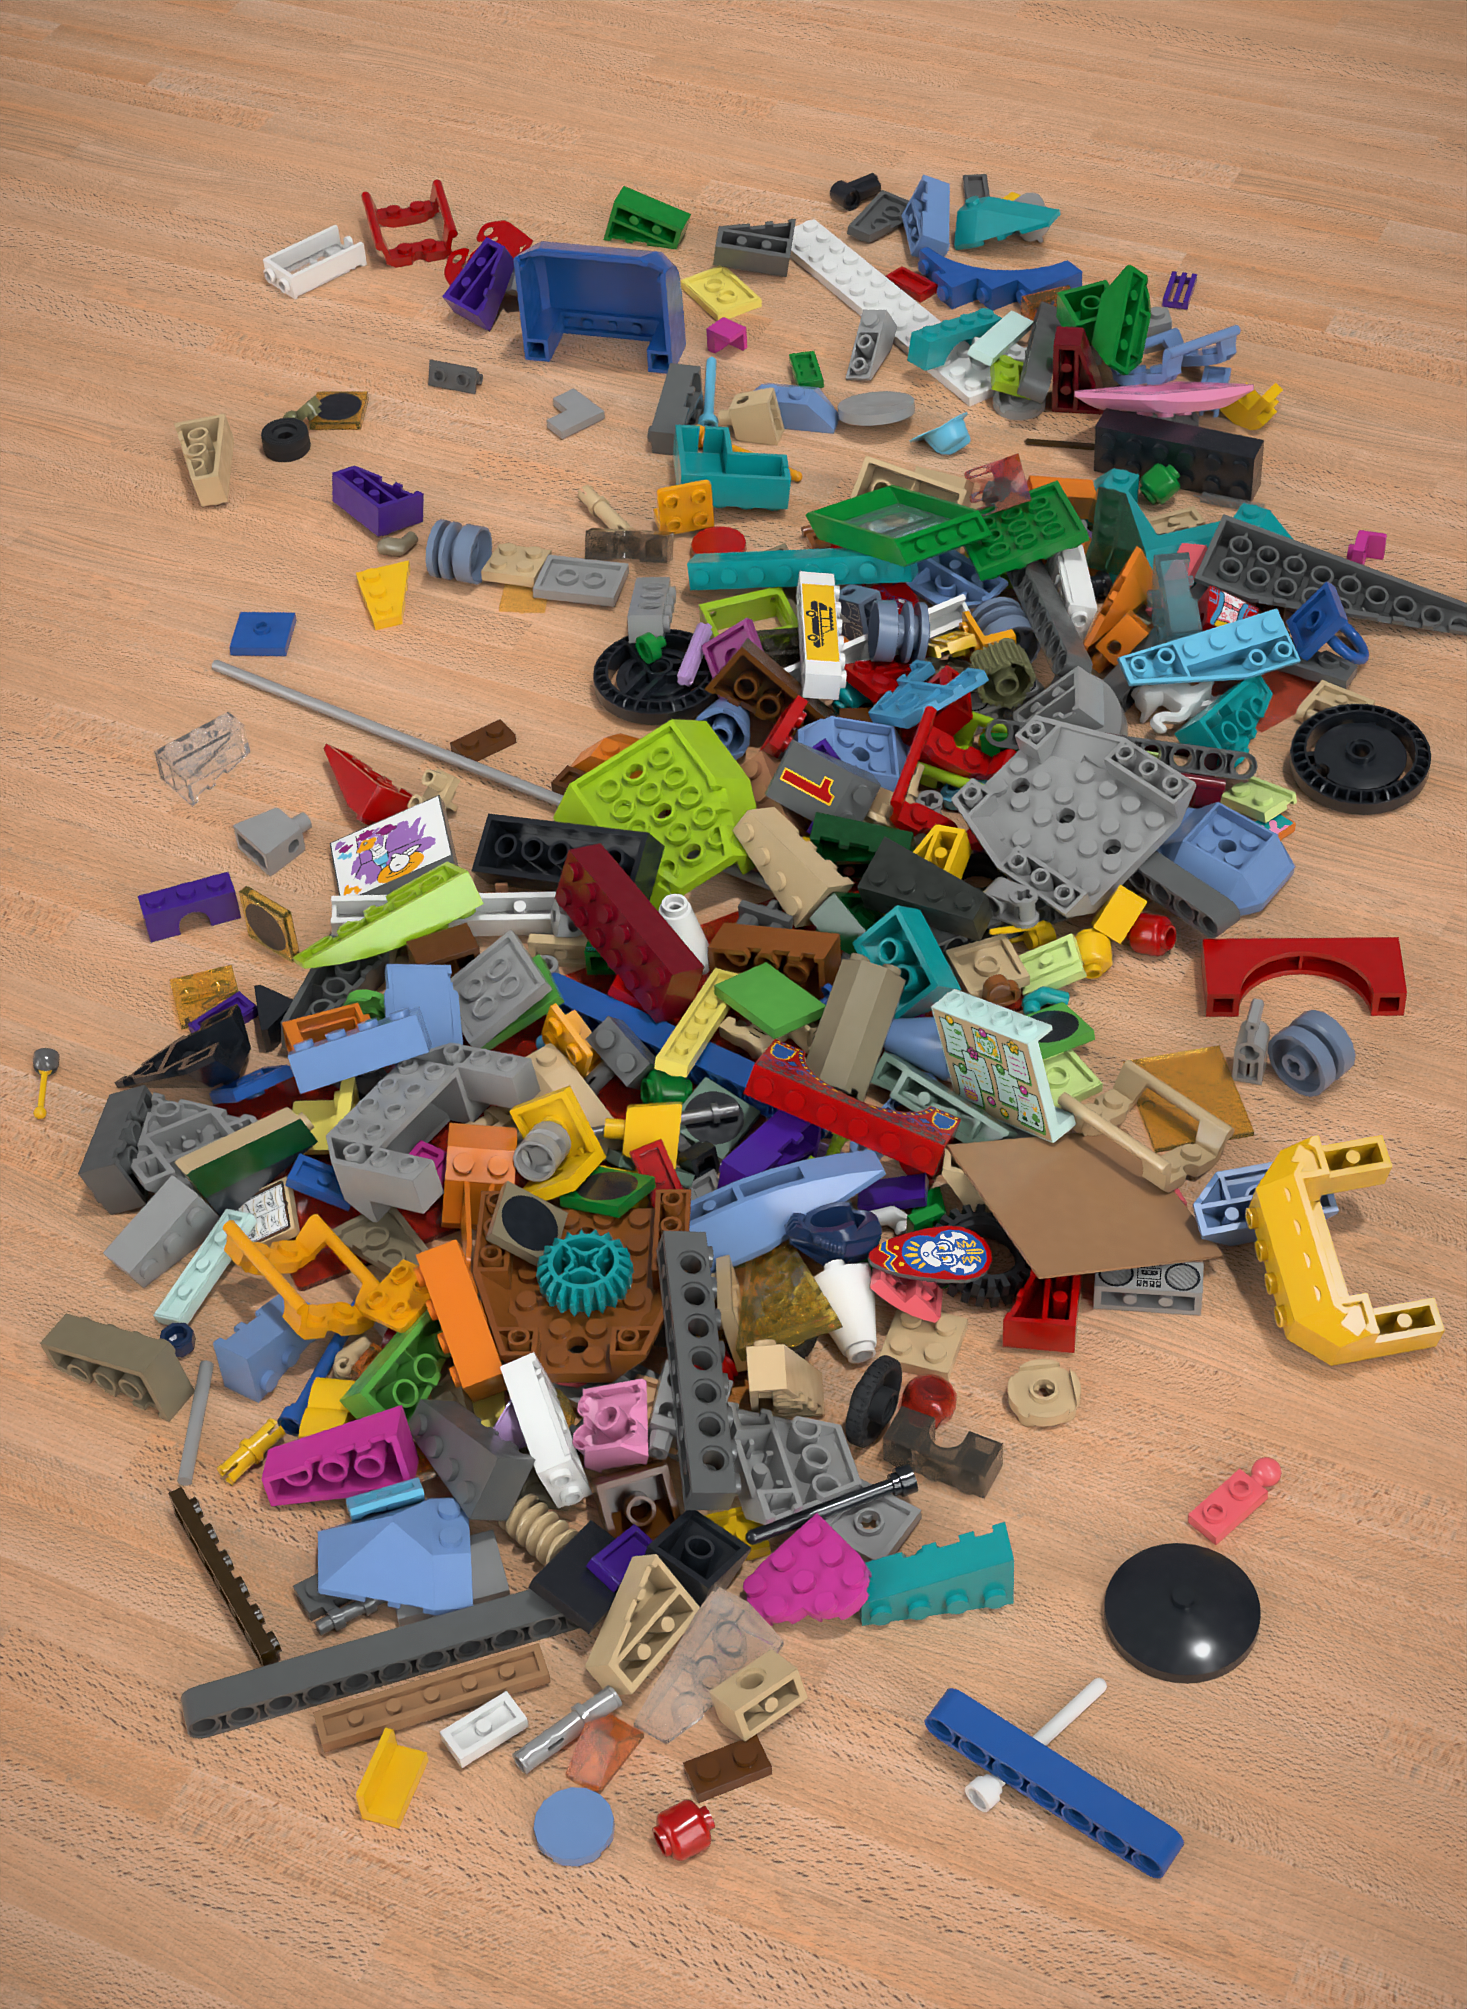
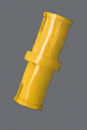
M269 1418L249 1439L244 1438L240 1441L239 1448L217 1467L221 1477L231 1468H235L227 1475L226 1482L233 1485L254 1463L260 1464L264 1460V1454L268 1449L286 1435L281 1425L271 1435H268L275 1428V1425L278 1423L277 1421Z

